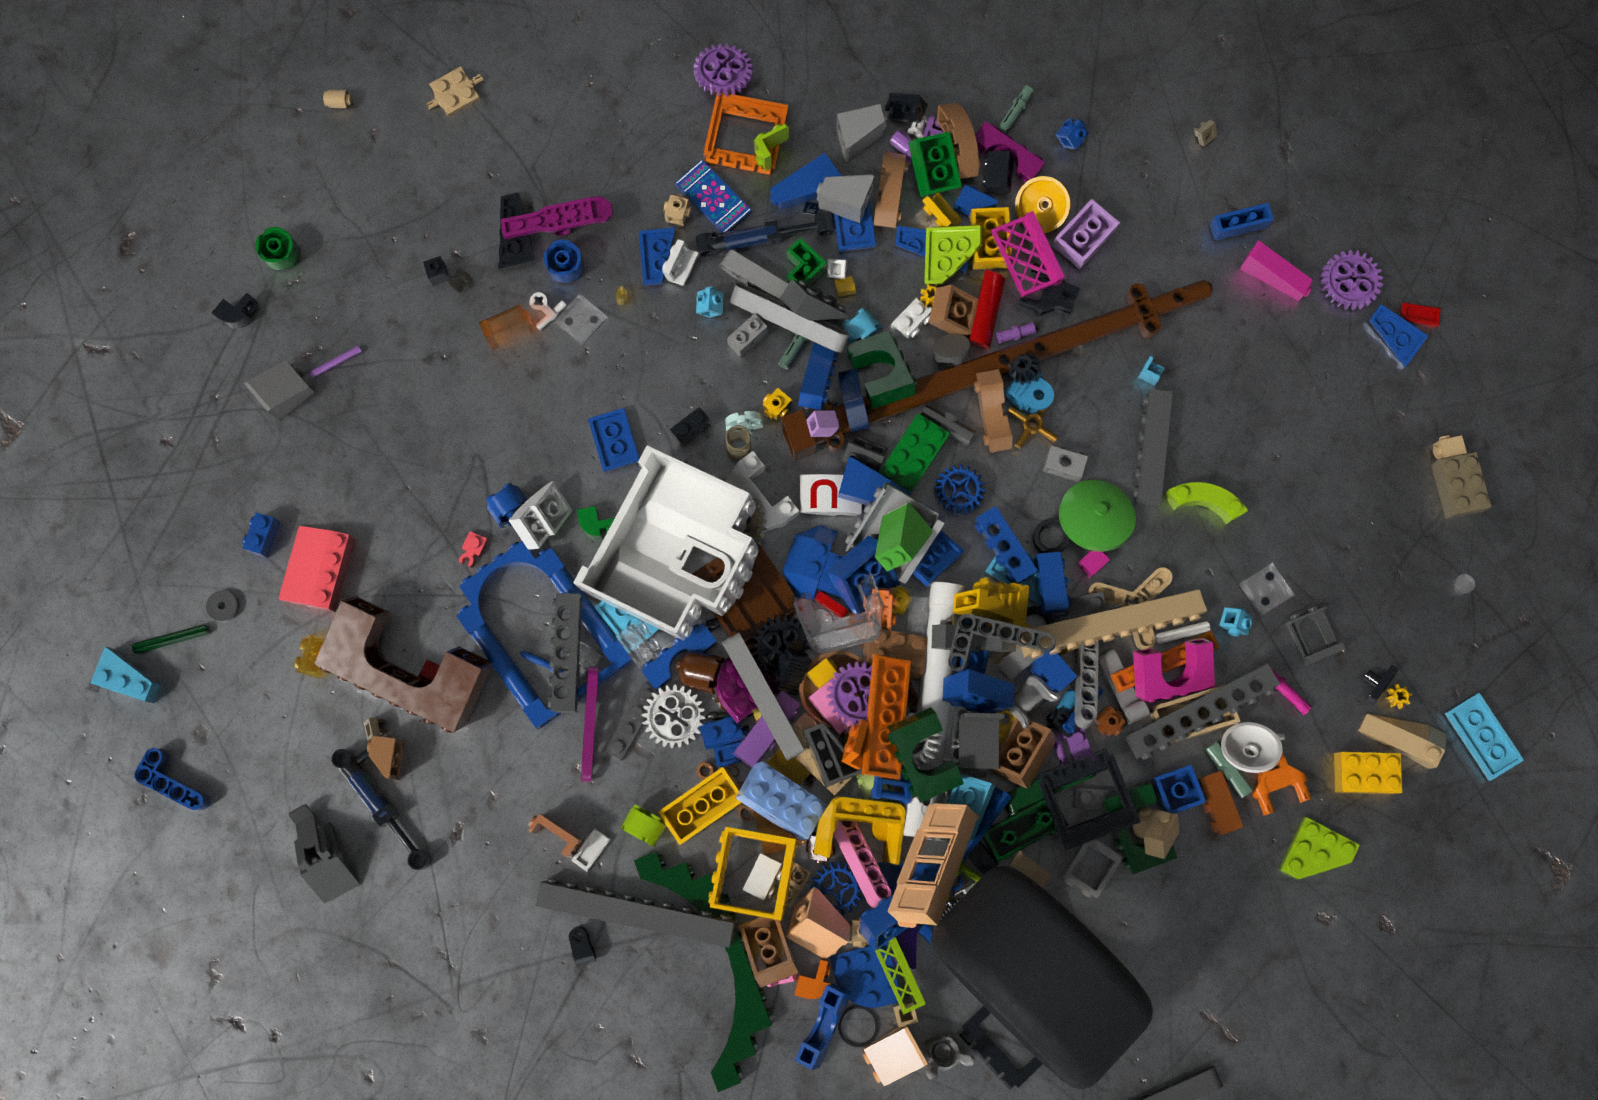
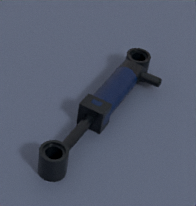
M821 212L814 216V222L784 228H779L778 222L775 220L764 222L765 225L722 233L715 231L702 233L695 237L698 255L700 257H710L717 252L763 244H768V246L781 244L780 236L810 230H816L818 236H829L835 233L832 213Z
M346 749L336 750L331 757L333 765L341 771L371 811L372 817L379 827L389 825L410 853L407 859L408 865L414 870L428 868L431 864V855L425 850L415 848L395 821L400 816L399 812L393 804L387 801L360 765L361 762L369 757L367 749L357 757L352 751ZM343 754L347 755V762L345 764L340 762ZM419 854L424 858L420 866L416 864L415 860Z

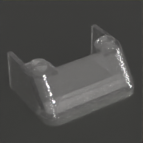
M872 574L868 575L857 585L866 612L834 620L828 609H815L809 592L804 593L793 603L810 648L814 653L825 654L872 642L881 635L883 602Z

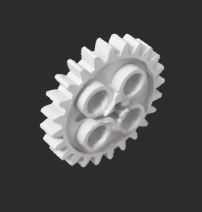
M665 685L664 692L661 688H658L659 694L656 695L652 692L651 694L654 699H646L649 706H643L647 713H643L641 716L647 717V720L643 721L642 724H648L649 726L644 731L652 732L649 736L650 739L655 736L657 737L656 744L662 740L663 747L669 743L670 748H673L674 744L677 743L680 748L682 741L688 745V738L695 740L693 734L701 733L697 728L703 725L700 723V720L705 719L704 716L700 715V712H703L705 709L698 707L702 701L696 702L695 699L698 695L690 696L691 689L684 692V686L677 690V686L673 685L672 690H670L669 686ZM669 697L675 699V706L673 708L666 707L665 702ZM661 706L671 713L676 711V716L688 723V726H684L677 720L670 721L671 717L659 710L658 707ZM684 708H689L692 712L691 717L688 719L682 716ZM658 714H663L665 717V721L661 725L655 723V717ZM675 724L681 727L679 735H673L671 732V728Z

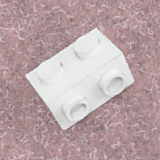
M677 240L670 250L668 261H665L662 272L668 281L681 286L686 284L699 256L698 252L688 249L685 241Z

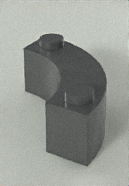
M940 621V624L932 625L931 649L951 650L957 625H952V621ZM963 626V627H964L965 629H968V628H970V627H972V626ZM983 626V633H990L992 626ZM1005 628L1002 631L1003 638H1009L1012 635L1010 628ZM975 636L972 651L1016 652V645ZM967 638L959 640L958 645L960 648H965L968 645Z

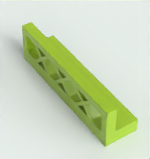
M895 937L888 942L887 951L878 949L875 953L904 1015L924 1006L926 1003ZM887 955L894 957L897 963L895 970L886 966ZM889 971L894 973L893 977H891ZM896 974L903 976L906 983L904 989L895 986L894 979ZM898 990H899V991H902L901 997H900V995H899V993H898ZM905 993L911 995L915 1005L907 1009L902 1001Z

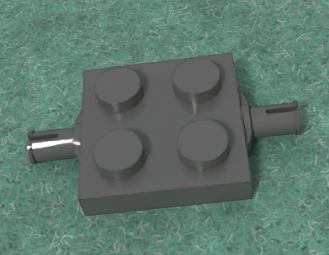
M1103 591L1070 597L1071 605L1065 615L1054 616L1055 623L1113 610L1114 608H1119L1120 603L1108 606Z

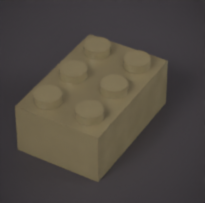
M1477 452L1439 459L1431 464L1445 519L1480 513L1492 508Z

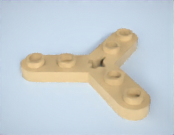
M1162 567L1155 570L1133 592L1097 582L1089 587L1088 594L1103 591L1108 606L1120 603L1119 608L1133 605L1129 602L1126 603L1125 600L1133 601L1137 599V603L1153 600L1171 583L1173 577L1169 569ZM1153 628L1142 634H1139L1138 631L1132 633L1135 644L1140 650L1152 648L1155 645Z

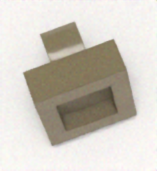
M1208 120L1206 123L1201 122L1199 129H1193L1194 135L1198 137L1199 144L1204 147L1218 136L1215 122L1212 120Z
M373 717L363 722L368 741L371 740L372 736L380 737L388 732L387 729H379V724H383L385 719L377 721V718Z

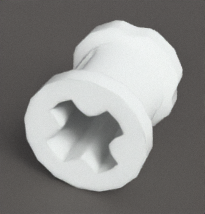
M923 116L921 123L913 122L907 133L914 138H922L928 118Z

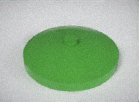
M1085 480L1073 485L1065 493L1059 506V521L1065 534L1080 547L1091 551L1105 552L1120 547L1128 540L1136 523L1135 509L1129 497L1117 486L1106 481Z

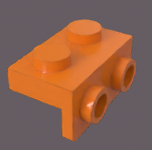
M870 587L869 627H884L887 630H891L892 625H896V614H893V607L897 606V595H894V589Z
M863 719L856 725L853 724L851 726L842 762L857 770L862 766L865 734L869 723Z

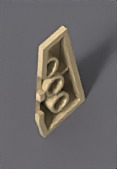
M1366 714L1358 729L1364 735L1428 769L1437 768L1446 748V734L1427 724Z

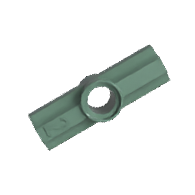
M1220 740L1205 749L1217 765V771H1222L1225 781L1230 783L1240 798L1245 797L1256 789L1242 770L1234 767L1226 760L1221 750Z

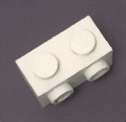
M760 853L743 890L764 901H767L768 898L771 899L776 890L774 885L777 880L780 881L783 864Z

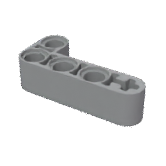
M1111 648L1100 653L1098 668L1119 711L1124 715L1123 720L1125 723L1130 725L1149 716L1150 712L1146 703L1136 697L1133 687L1118 693L1110 675L1124 669L1116 651Z

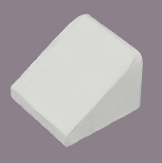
M829 258L827 278L845 279L849 259Z

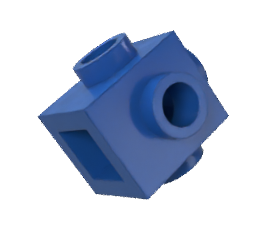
M1068 118L1055 135L1063 147L1077 149L1089 132L1082 120Z

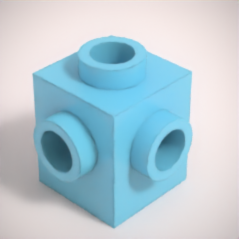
M706 287L705 290L698 291L696 313L709 318L722 315L724 293L717 291L714 287Z
M1225 607L1219 626L1226 629L1228 634L1232 636L1248 635L1253 617L1247 614V610L1243 608Z

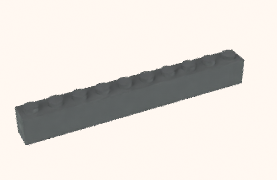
M547 878V881L540 882L536 906L724 947L733 945L737 921L732 920V916L729 915L712 916L713 913L710 911L701 910V913L693 912L691 907L682 906L681 909L674 908L672 903L662 902V905L655 904V900L643 898L642 901L636 900L633 895L624 894L622 897L610 890H604L603 893L591 886H585L584 889L572 882H566L565 885L553 878Z

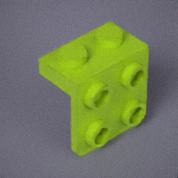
M778 124L772 131L768 133L763 132L754 139L755 160L758 166L763 167L765 171L772 168L771 154L768 150L789 139V127L787 124Z

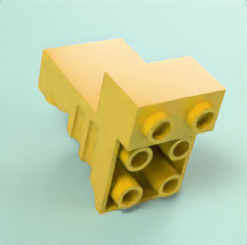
M989 577L981 578L980 581L974 583L972 590L954 594L952 613L958 615L972 614L1031 628V625L1026 624L1029 586L1016 583L1008 585L1004 582H995Z

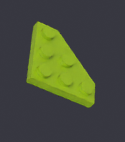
M981 225L926 228V285L945 284L982 246Z
M1304 817L1279 870L1295 879L1312 876L1352 863L1360 845Z

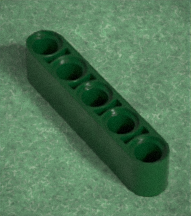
M1075 763L1072 764L1074 769L1077 768ZM1097 774L1059 787L1052 791L1054 794H1056L1060 791H1063L1067 788H1070L1074 785L1097 776ZM1040 778L1032 781L1028 789L1020 786L1007 792L1012 797L1005 806L1008 814L1044 799L1038 784L1041 781Z

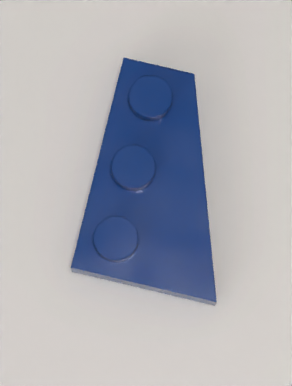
M676 227L639 231L644 286L663 284L665 275L662 272L665 261L669 259Z
M1382 304L1378 306L1368 320L1404 368L1428 338L1427 334Z

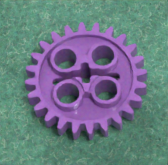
M719 43L718 48L712 45L711 50L705 48V53L700 51V57H696V62L694 63L695 81L699 82V87L704 86L705 92L710 89L711 95L718 92V97H720L721 93H724L727 97L728 92H731L734 96L735 90L741 93V88H747V83L751 82L753 65L751 64V59L747 58V53L742 54L741 48L736 51L735 45L729 48L728 44L722 47L721 43Z
M1351 250L1347 254L1342 251L1339 255L1335 254L1332 259H1329L1328 265L1323 267L1324 271L1320 276L1324 279L1320 283L1326 284V286L1322 288V291H1328L1325 297L1331 296V303L1337 301V307L1344 304V310L1351 306L1352 310H1355L1357 306L1359 309H1362L1364 304L1369 306L1371 301H1374L1377 298L1376 296L1381 293L1379 289L1383 286L1380 283L1383 277L1378 276V274L1382 270L1375 269L1378 263L1372 264V257L1367 260L1366 253L1359 256L1358 250L1354 255ZM1357 268H1360L1363 271V274L1359 273L1357 271ZM1338 269H1342L1345 274H1341ZM1340 286L1344 287L1347 292H1343L1340 289ZM1359 286H1362L1365 289V292L1361 291L1359 289Z
M858 662L854 663L853 668L848 663L846 670L840 667V674L837 672L833 673L836 680H829L833 686L826 688V690L831 692L826 698L832 699L827 705L834 706L831 713H839L836 718L837 720L844 717L843 724H846L849 720L851 721V726L861 719L867 721L868 703L866 699L869 696L872 665L867 669L865 662L862 663L861 667H859ZM861 677L867 678L869 682L867 687L861 685ZM851 678L855 679V685L852 682ZM843 683L850 686L849 693L842 691L841 686ZM861 692L862 696L860 698L859 696L855 697L854 693ZM849 702H853L856 704V712H851L849 710Z

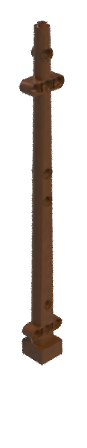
M1204 279L1150 298L1145 286L1136 283L1131 286L1126 294L1129 306L963 362L960 365L917 378L916 395L875 409L871 408L867 397H863L865 409L869 411V414H867L869 425L972 387L974 382L977 381L976 373L999 369L1001 375L1009 373V364H1003L1000 361L1001 358H1006L1011 363L1013 362V357H1019V353L1025 355L1028 352L1030 355L1034 354L1041 361L1134 325L1138 326L1144 338L1152 339L1161 329V322L1158 316L1211 297L1213 287L1210 282ZM1132 292L1139 293L1140 297H1135ZM1174 296L1180 297L1181 302L1176 301ZM1140 308L1145 309L1147 314L1141 313ZM1147 325L1153 326L1155 331H1150ZM1035 346L1043 347L1044 351H1037ZM827 399L826 403H822L827 407L824 411H835L836 417L839 420V429L831 437H811L806 421L809 416L805 417L803 409L781 417V429L794 461L815 454L816 445L823 442L826 443L828 450L836 453L842 450L844 445L843 435L851 432L844 404L832 408L829 399ZM836 438L840 441V444L835 446L830 441Z

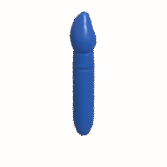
M520 651V655L523 658L553 672V668H550L548 660L527 651Z

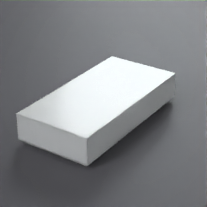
M594 828L571 861L588 872L611 839L597 828Z

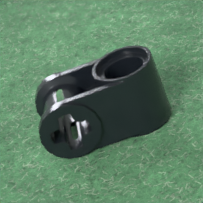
M581 926L573 928L568 937L576 967L595 962L596 956L587 930ZM576 931H578L579 934H583L581 941H579L577 938L574 939L573 936L576 934Z

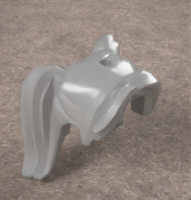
M1031 675L1026 680V684L1014 694V707L1008 708V710L1021 722L1022 728L1027 729L1030 722L1026 713L1042 699L1055 702L1060 699V696L1054 693L1041 678Z
M944 1034L926 1043L930 1063L925 1069L928 1079L936 1078L938 1071L952 1069L959 1063L965 1066H973L975 1064L973 1056L960 1051L957 1041L952 1034Z

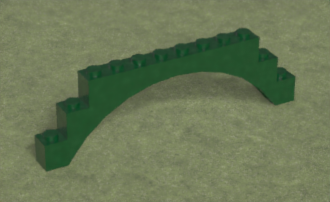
M658 852L634 860L641 880L670 889L687 899L700 912L701 910L710 911L713 913L712 916L720 917V915L732 916V920H736L738 924L735 912L731 913L730 911L714 909L708 903L709 892L713 891L714 883H712L713 873L693 880L692 876H695L692 865H688L687 862L664 870L663 866L666 863L663 855H659ZM722 890L720 903L731 905L728 893L724 894ZM737 928L735 929L733 945L725 947L734 975L735 1009L733 1025L726 1046L711 1071L717 1092L741 1083L743 1073L740 1065L736 1066L735 1063L756 1055V1049L759 1048L755 1036L751 1038L750 1034L772 1026L771 1021L774 1020L771 1009H766L764 1003L767 1000L763 989L759 990L750 966L747 951L743 947L744 941L741 931L738 932Z

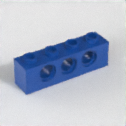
M996 506L976 517L975 529L979 534L984 535L986 546L996 554L995 559L999 566H1003L1007 571L1005 575L1010 583L1020 584L1036 574L1038 570ZM994 526L998 529L999 533L993 535L989 532V528ZM999 544H1008L1009 550H1001ZM1017 559L1019 567L1011 566L1010 560Z

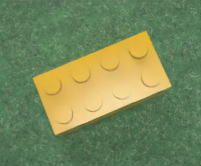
M723 766L658 811L679 845H681L742 802L736 799L741 787L727 766Z

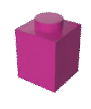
M1090 551L1077 565L1091 578L1110 559L1106 551Z

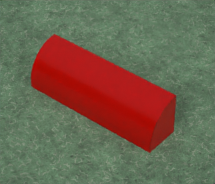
M985 270L969 338L971 346L990 350L1005 285V278L999 273Z

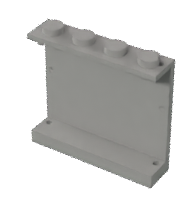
M885 482L882 488L878 486L873 495L875 497L872 503L869 501L866 505L864 517L858 518L854 525L856 528L854 533L850 532L845 540V543H847L845 551L848 552L850 547L854 548L867 536L878 540L882 516L909 502L930 526L933 533L913 560L894 568L895 572L900 574L899 581L906 584L945 524L946 516Z

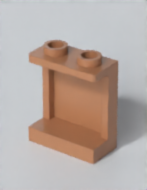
M544 814L535 815L528 824L530 826L528 831L531 833H538L541 827L544 826L568 842L561 852L566 857H574L584 840Z

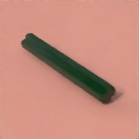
M203 624L132 644V651L138 654L209 634V628Z

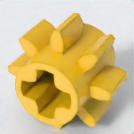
M927 284L926 290L921 289L920 293L924 296L920 297V301H924L926 307L928 305L933 306L937 284L935 286Z
M1396 684L1393 687L1394 690L1391 688L1387 689L1389 694L1385 699L1391 703L1390 707L1397 705L1398 709L1403 708V703L1406 705L1410 704L1408 699L1412 694L1406 690L1407 686L1400 688L1399 684Z

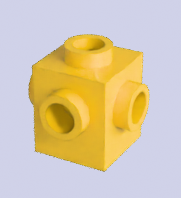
M777 388L772 394H767L763 399V412L768 418H774L778 421L780 417L786 416L789 413L792 399Z

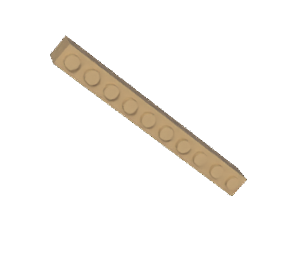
M1199 589L1030 629L1047 632L1055 638V649L1049 652L1050 655L1061 652V649L1067 648L1070 651L1079 648V645L1082 644L1091 646L1099 640L1108 642L1115 639L1116 636L1125 638L1137 631L1139 634H1142L1154 627L1156 630H1159L1173 623V626H1176L1190 619V622L1201 619V615L1207 612ZM1024 633L1021 637L1023 643H1028L1032 639L1031 633ZM1043 638L1041 646L1044 648L1049 647L1052 643L1051 638ZM1021 646L1024 658L1032 657V659L1042 657L1044 653H1048Z

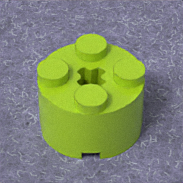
M634 804L620 828L655 847L666 824L663 819Z

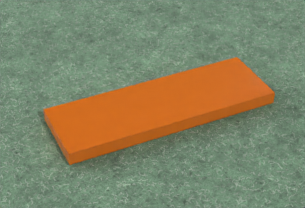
M878 654L873 655L867 722L869 723L865 734L861 773L863 775L896 780L901 778L902 763L897 762L894 752L897 751L895 745L891 746L887 738V734H889L887 726L906 718L911 660Z

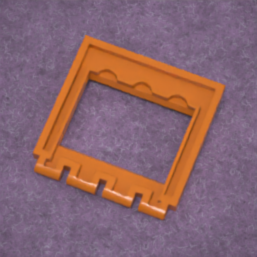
M717 92L703 153L706 156V163L719 165V161L722 159V166L737 168V164L740 163L741 170L754 172L757 166L758 173L771 175V170L776 169L781 144L769 150L772 168L767 171L763 167L758 166L755 160L756 155L716 148L715 145L722 114L726 113L775 123V126L778 124L784 125L789 105L739 95L733 96L729 93L727 97L724 93H721L720 97H718Z

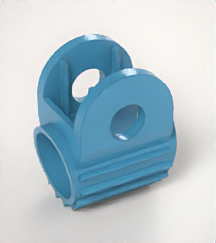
M1037 375V380H1031V385L1028 382L1022 385L1020 382L1016 383L1012 379L1004 389V395L1010 403L1029 415L1036 414L1038 410L1048 408L1054 399L1052 386L1041 375ZM1034 396H1038L1040 400L1035 399Z

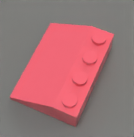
M299 526L278 599L335 612L355 538L349 534Z

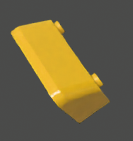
M841 796L833 798L818 820L814 854L830 858L833 833L837 829L838 820L872 823L871 831L873 837L884 841L882 861L899 865L906 815L904 807L901 804Z

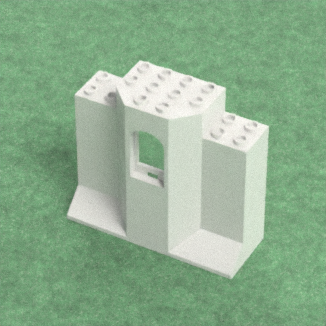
M646 446L638 461L642 469L589 568L582 565L573 583L588 596L604 601L684 641L693 630L692 624L694 620L700 617L702 606L723 616L735 603L736 599H740L742 596L743 586L752 576L753 572L751 570L759 551L753 538L743 534L747 526L746 521L749 516L753 515L756 506L750 493ZM694 546L724 561L725 570L719 580L710 583L682 570Z

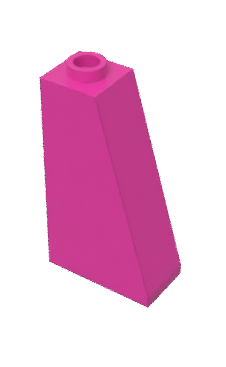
M1260 241L1256 242L1240 267L1241 270L1297 301L1303 296L1307 297L1312 289L1310 284L1313 280Z

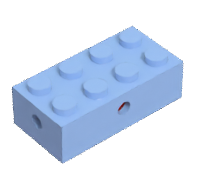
M763 761L754 764L736 796L737 800L800 841L810 837L827 806L825 802Z

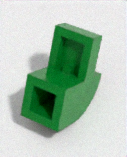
M596 506L577 509L578 521L585 534L593 539H603L602 532L605 531L607 534L615 518L599 520Z

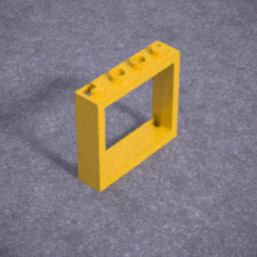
M725 827V831H722L719 840L722 843L721 851H718L716 855L717 871H714L712 875L714 887L708 896L710 907L783 921L798 841L792 838ZM733 836L786 845L774 913L720 903Z

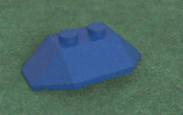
M819 525L795 535L782 570L795 597L813 602L838 531Z

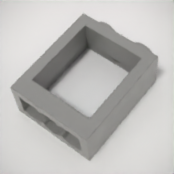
M1095 839L1079 846L1061 876L1066 878L1064 882L1071 887L1078 886L1081 888V893L1090 899L1092 897L1099 898L1123 857ZM1088 846L1112 861L1095 890L1071 875Z

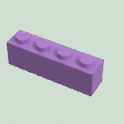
M780 691L775 698L787 720H794L800 712L797 709L800 704L784 691ZM762 715L733 752L734 756L750 768L754 764L763 761L765 758L762 756L766 750L770 751L776 744L775 738Z

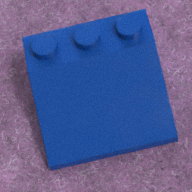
M870 536L863 539L827 571L833 586L858 620L863 619L869 613L870 587L892 588L900 586L895 570L892 569L887 572L875 558L878 540Z

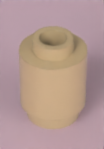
M329 89L324 91V105L330 108L348 109L349 105H352V94H349L348 90Z

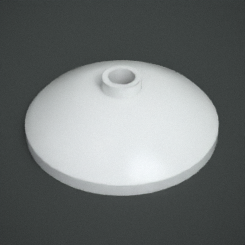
M1243 722L1233 725L1224 733L1221 741V750L1226 760L1234 767L1246 772L1260 773L1268 771L1278 764L1282 755V743L1279 737L1268 727L1258 723Z

